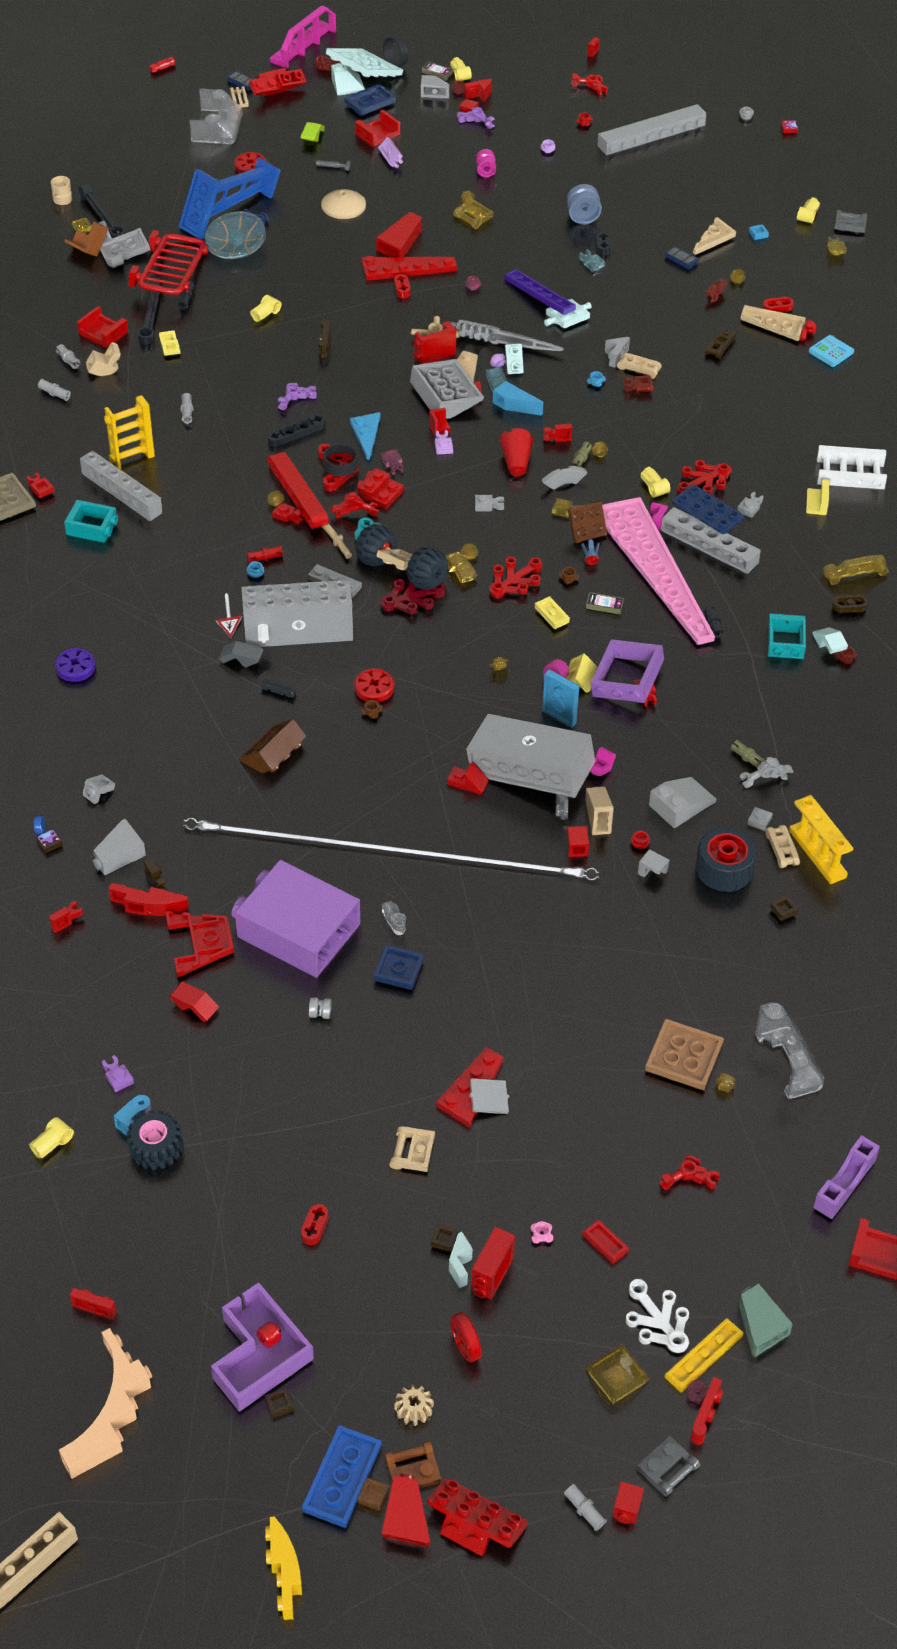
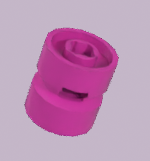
M489 149L480 150L476 155L478 173L483 177H490L496 172L495 155Z

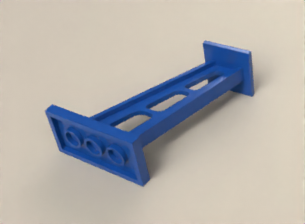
M261 158L257 159L255 169L221 180L215 179L200 169H195L178 227L198 239H203L209 218L258 192L272 198L281 170ZM250 182L249 187L245 188L246 184ZM242 184L238 192L226 197L230 188ZM223 191L222 198L214 203L217 193Z

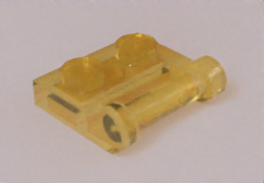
M474 199L459 206L453 213L455 217L462 218L475 229H478L482 223L494 217L493 211Z

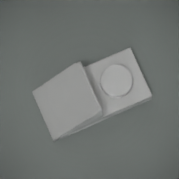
M630 337L606 340L605 353L609 354V366L615 368L622 355L629 351Z

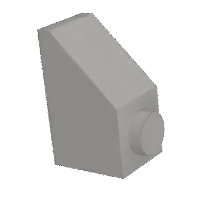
M422 75L421 97L449 98V84L437 76Z

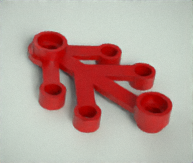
M697 460L695 462V469L697 471H692V468L689 466L682 468L683 477H696L697 479L689 483L681 482L677 486V495L690 485L699 486L705 482L703 490L712 495V483L715 477H719L716 481V488L723 490L726 487L725 478L729 477L732 468L725 463L713 466L706 465L702 460ZM705 470V471H711V472H710V473H706V472H699V471Z
M507 557V579L503 582L501 581L504 568L502 565H495L493 567L495 582L489 586V592L495 598H501L505 593L526 594L528 592V585H540L541 578L536 574L530 578L522 577L530 572H541L542 561L534 557L526 567L514 574L516 559L514 557ZM511 584H518V587L510 586V585H511Z

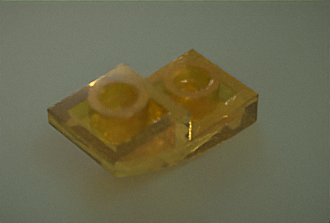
M460 552L445 555L450 572L455 571L461 583L476 579L477 573Z

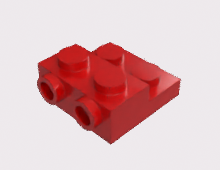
M375 468L373 471H368L364 481L360 480L358 482V496L365 501L375 502L379 507L387 509L404 491V485L391 480L389 473Z

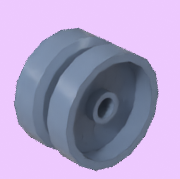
M580 184L569 191L567 206L569 215L575 223L589 224L599 218L602 206L597 189L588 184Z

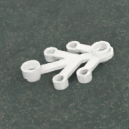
M641 1279L633 1280L629 1287L630 1296L640 1300L652 1317L638 1315V1313L631 1311L626 1315V1324L629 1327H636L639 1324L662 1329L665 1334L652 1333L649 1329H642L639 1333V1341L645 1345L651 1342L666 1344L672 1352H684L689 1345V1339L684 1333L685 1322L689 1318L688 1309L679 1307L676 1310L675 1319L677 1323L674 1330L669 1324L672 1305L676 1300V1294L671 1290H666L663 1293L661 1313L646 1294V1282ZM640 1290L642 1293H636L634 1291ZM671 1296L673 1299L667 1300L665 1297ZM684 1313L686 1316L680 1317L678 1314ZM634 1317L636 1321H630L629 1318ZM646 1334L649 1336V1338L645 1339L642 1337V1335ZM674 1341H679L681 1344H680V1345H677V1344H675V1343H673V1342H674Z

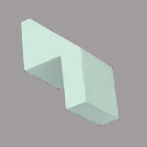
M828 627L812 633L819 647L826 646L830 654L846 650L848 647L841 631Z
M462 1232L457 1235L449 1259V1272L459 1288L467 1285L468 1273L463 1264L472 1260L473 1251Z

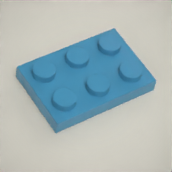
M548 670L544 674L542 712L573 728L577 721L579 685L558 673Z

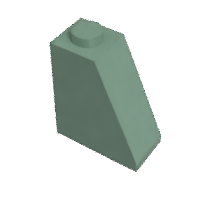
M759 1283L754 1287L749 1286L741 1292L739 1309L751 1353L756 1357L789 1336L793 1324Z

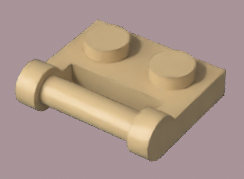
M403 1126L398 1127L396 1133L398 1138L394 1156L390 1160V1167L393 1169L405 1168L427 1172L435 1131ZM409 1137L412 1140L408 1158L406 1159L402 1158L405 1141Z

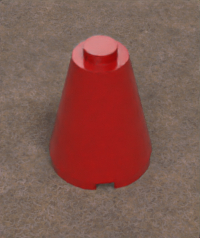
M515 428L511 429L512 432L507 433L505 431L502 433L500 444L510 474L520 477L526 473L533 436L525 429Z

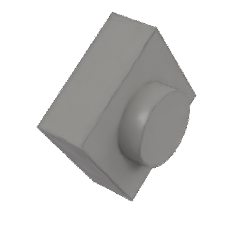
M755 807L748 819L747 825L765 831L772 819L773 813Z

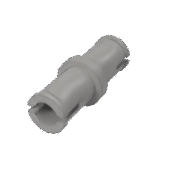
M63 344L57 346L56 352L62 357L64 362L69 363L74 369L80 366V360L75 357L71 350H68Z
M41 379L38 383L39 389L49 392L53 397L57 396L65 401L70 398L71 392L59 387L56 383L52 384L44 379Z
M184 393L181 396L182 404L180 410L182 412V421L188 424L192 422V395Z
M575 1484L571 1485L564 1492V1495L577 1508L576 1512L580 1516L583 1515L595 1531L599 1530L606 1523L607 1520L593 1506L594 1502L591 1499H587Z

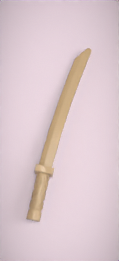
M329 524L322 526L333 539V545L338 546L347 559L351 558L352 554L344 544L343 536H339Z

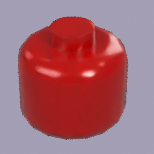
M273 1322L265 1323L256 1331L259 1341L267 1348H271L282 1338L280 1326Z

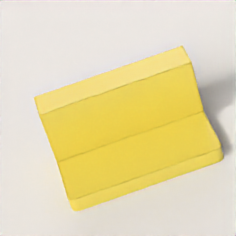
M823 479L821 489H807L806 513L826 515L829 503V480Z
M585 654L571 659L568 667L569 675L566 679L578 684L588 693L591 690L590 683L598 667Z

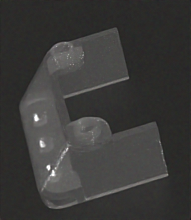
M200 89L201 110L218 111L219 114H209L205 121L190 120L191 141L221 144L234 143L243 116L242 108L222 89Z

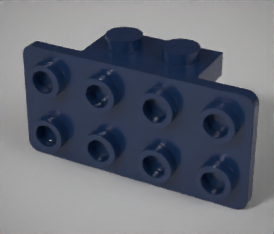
M690 485L672 500V504L721 534H726L744 520L742 513L695 485Z

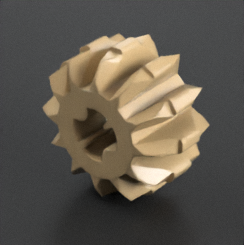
M413 1384L410 1390L403 1387L402 1394L396 1395L397 1402L394 1404V1409L398 1411L397 1417L399 1419L404 1418L405 1424L413 1421V1424L416 1426L418 1420L425 1423L426 1416L431 1417V1408L434 1406L433 1399H430V1392H424L422 1386L417 1390Z

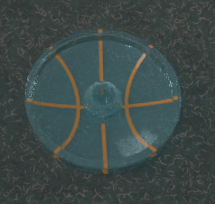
M242 211L227 213L216 218L205 232V241L209 251L223 259H239L251 255L262 246L266 238L263 221L255 214Z

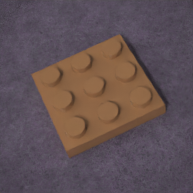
M665 1019L645 1066V1071L705 1090L724 1038Z

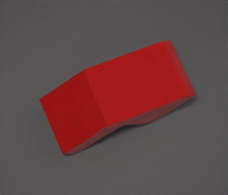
M181 982L169 995L182 1011L190 1008L203 1022L208 1021L219 1008L206 992L184 982Z

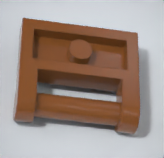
M430 1441L423 1442V1445L407 1450L384 1453L392 1483L394 1475L400 1476L401 1473L413 1475L414 1480H418L419 1489L441 1483V1476ZM426 1455L427 1460L396 1468V1462Z

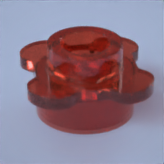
M455 81L451 85L454 93L460 94L464 92L465 83L463 81Z
M848 646L846 650L836 654V658L846 664H851L852 660L857 658V653Z

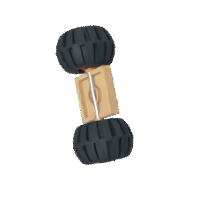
M369 525L360 532L355 545L356 553L364 564L379 566L386 563L394 564L400 570H406L407 568L409 580L419 589L430 590L433 587L437 588L447 575L448 561L444 553L439 549L426 546L417 549L414 554L396 549L395 535L384 525Z

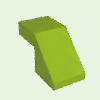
M307 122L301 134V139L318 142L320 131L324 132L325 126Z

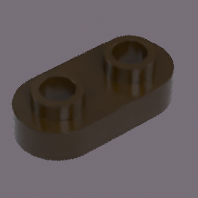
M840 595L833 599L832 608L839 613L863 612L867 609L868 599L863 595Z

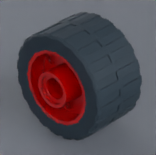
M716 828L709 831L700 840L698 846L696 873L699 879L710 888L722 892L737 891L747 886L752 880L757 857L756 845L750 836L735 828Z

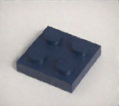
M386 945L374 973V981L412 990L424 961V954Z

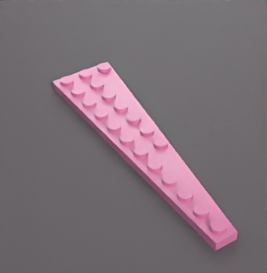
M641 497L602 505L608 533L696 644L714 641L715 636Z

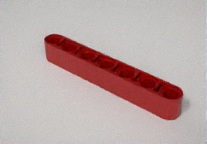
M286 452L268 456L271 470L297 509L303 512L301 515L309 527L316 529L328 525L329 519L326 511Z

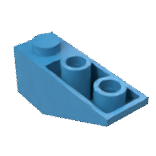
M505 381L493 390V403L504 410L543 415V401Z

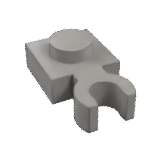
M752 492L750 499L745 497L738 506L737 511L752 518L760 509L763 495L756 498V492Z
M475 495V511L492 512V508L504 510V497L492 498V495Z

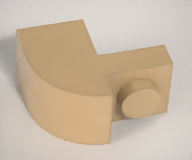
M112 342L105 354L93 350L86 361L88 372L98 376L110 375L116 372L118 369L117 361L120 358L118 344Z

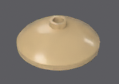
M339 189L328 193L322 199L321 207L324 213L330 217L350 219L364 212L366 200L356 191Z

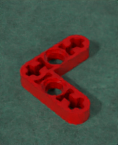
M321 444L318 447L320 459L323 460L325 450L332 445ZM336 453L326 459L335 465H346L355 458L346 453ZM359 467L354 473L347 476L327 474L323 478L324 489L327 491L337 490L358 472Z

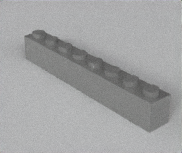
M696 104L598 134V147L606 155L702 127L705 126L706 112Z

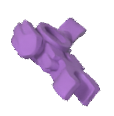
M480 107L472 108V111L467 113H457L459 123L483 121L489 129L495 126L491 123L494 117H486Z
M297 383L287 384L286 396L279 397L278 402L281 403L278 408L285 410L290 400H297L298 398L306 399V397L315 399L317 395L316 386L304 388L299 387Z

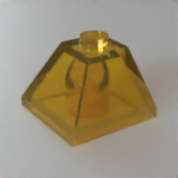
M623 1344L586 1367L587 1372L613 1404L650 1380L649 1376Z

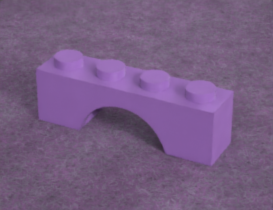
M861 1135L851 1148L844 1164L832 1180H827L817 1193L813 1208L833 1219L876 1161L880 1146Z

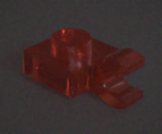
M726 278L714 282L706 292V297L709 295L712 297L710 303L717 301L718 295L725 290L724 287L728 284Z

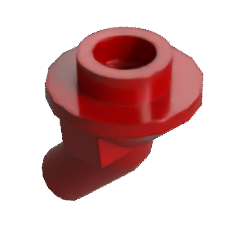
M805 321V326L802 328L800 335L801 341L806 340L808 333L811 335L815 334L816 324L813 321Z

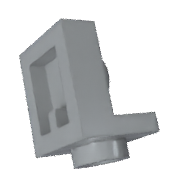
M104 775L86 779L83 796L96 804L99 802L100 794L114 790L115 783Z

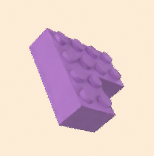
M259 1282L242 1293L245 1309L242 1310V1302L239 1296L222 1307L223 1321L241 1341L242 1345L211 1365L213 1380L239 1412L314 1359L313 1346ZM267 1322L278 1324L282 1330L281 1340L271 1348L263 1346L256 1333Z

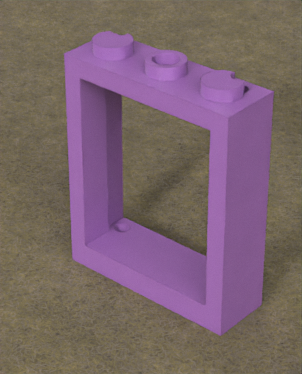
M611 639L590 683L593 697L645 703L664 661L662 645ZM614 658L649 662L639 685L604 681Z

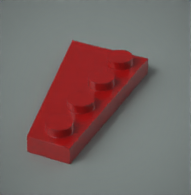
M486 1047L436 1101V1106L470 1128L473 1118L477 1114V1112H472V1101L469 1097L471 1093L470 1079L494 1080L503 1063V1057Z

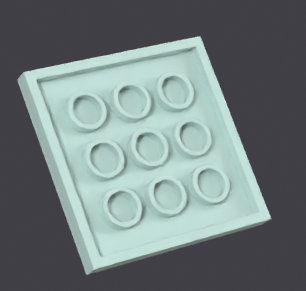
M327 48L326 54L331 56L332 60L340 61L344 66H350L353 71H360L365 77H370V75L374 77L379 75L387 77V75L396 77V75H402L403 69L362 48Z

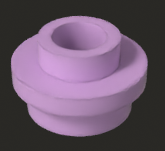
M544 140L541 144V149L546 153H550L555 150V144L552 140Z
M495 354L491 358L490 364L496 369L502 367L506 362L505 356L503 354Z

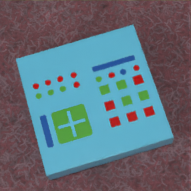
M828 335L809 348V353L834 367L854 353V349L835 337Z

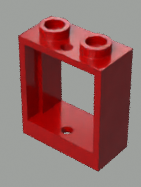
M494 1228L472 1268L471 1291L476 1296L489 1300L492 1299L514 1259L515 1235L500 1228Z

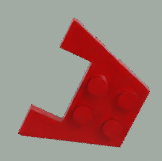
M165 911L168 930L189 927L195 955L174 958L177 977H181L234 952L227 916L209 914L193 916L186 912L173 914V911Z

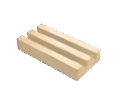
M244 86L241 87L242 89L236 87V90L230 88L234 108L248 107ZM240 93H242V95H243L244 104H243V102H242V98H241V94H240ZM235 94L238 96L239 104L236 102Z

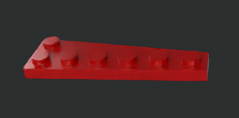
M361 257L366 281L394 278L399 274L416 276L457 271L454 257Z

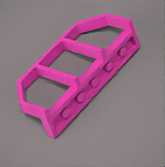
M321 5L288 31L282 48L270 57V62L288 69L289 61L298 54L305 56V48L312 43L319 45L320 37L326 32H336V14ZM324 12L329 16V24L319 20V16ZM312 22V26L304 31V27Z

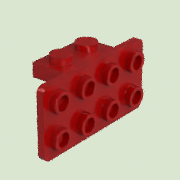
M448 1478L441 1482L427 1500L429 1506L446 1514L440 1534L480 1556H483L486 1552L490 1538L506 1547H512L528 1524V1521L519 1514L501 1507L498 1503L492 1502L479 1493L471 1491L460 1485L457 1481Z

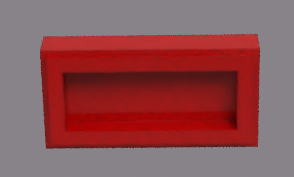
M599 1219L583 1231L582 1236L612 1264L629 1252V1247Z

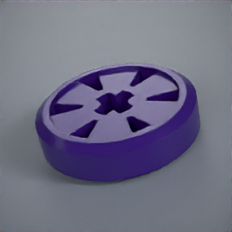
M67 649L60 653L55 660L56 672L60 678L66 681L77 682L85 680L95 671V658L86 649Z

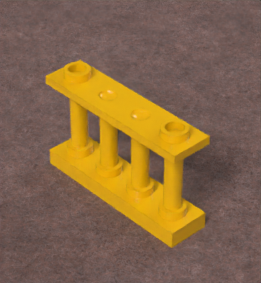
M142 395L136 397L135 407L113 414L106 407L104 420L108 430L110 462L121 469L120 460L142 452L145 453L148 459L155 457L150 409ZM138 414V418L135 421L116 427L117 420ZM139 427L138 433L118 440L117 434ZM141 440L139 446L119 453L120 446Z
M812 795L796 800L794 804L802 813L801 822L790 826L789 832L830 884L847 878L848 873L840 864L841 855L853 851V847Z

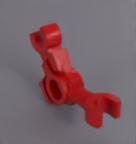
M572 74V79H576L575 81L571 80L572 86L584 83L594 91H597L598 95H601L602 91L607 94L608 87L602 84V77L600 75H589L586 78H582L578 74Z
M355 492L346 494L345 501L340 503V505L336 504L330 507L331 512H335L336 519L342 517L344 513L348 514L360 509L367 510L372 516H376L379 513V510L376 509L377 503H364Z
M689 1155L684 1157V1162L678 1167L676 1172L662 1175L661 1179L663 1181L659 1184L664 1190H667L676 1181L683 1179L693 1180L701 1185L704 1182L708 1188L715 1189L716 1182L711 1179L719 1180L720 1173L717 1171H707L706 1168L700 1166L699 1158Z

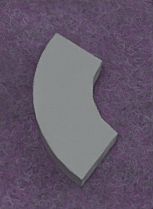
M568 466L566 469H557L549 473L542 479V482L555 490L565 483L577 484L587 474V471L582 467Z

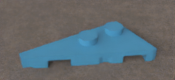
M380 412L350 418V425L367 460L372 456L373 444H375L376 432L378 431V424L381 419Z

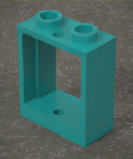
M76 500L64 522L66 535L105 543L108 536H111L114 525L118 523V515H116L115 507ZM84 515L104 519L101 526L81 523Z
M770 614L768 621V657L804 659L806 648L805 616ZM773 632L799 633V644L773 642Z

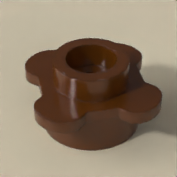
M565 567L562 572H559V577L566 584L579 580V575L576 574V570L573 567Z
M369 700L365 703V708L361 710V713L371 718H377L378 713L383 710V707L377 701Z

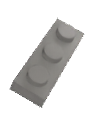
M318 564L308 574V580L312 582L349 580L351 598L362 588L361 582Z

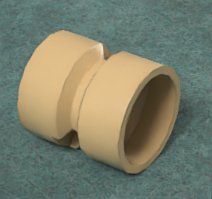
M65 176L54 177L51 180L54 203L58 205L70 203L72 201L70 179Z

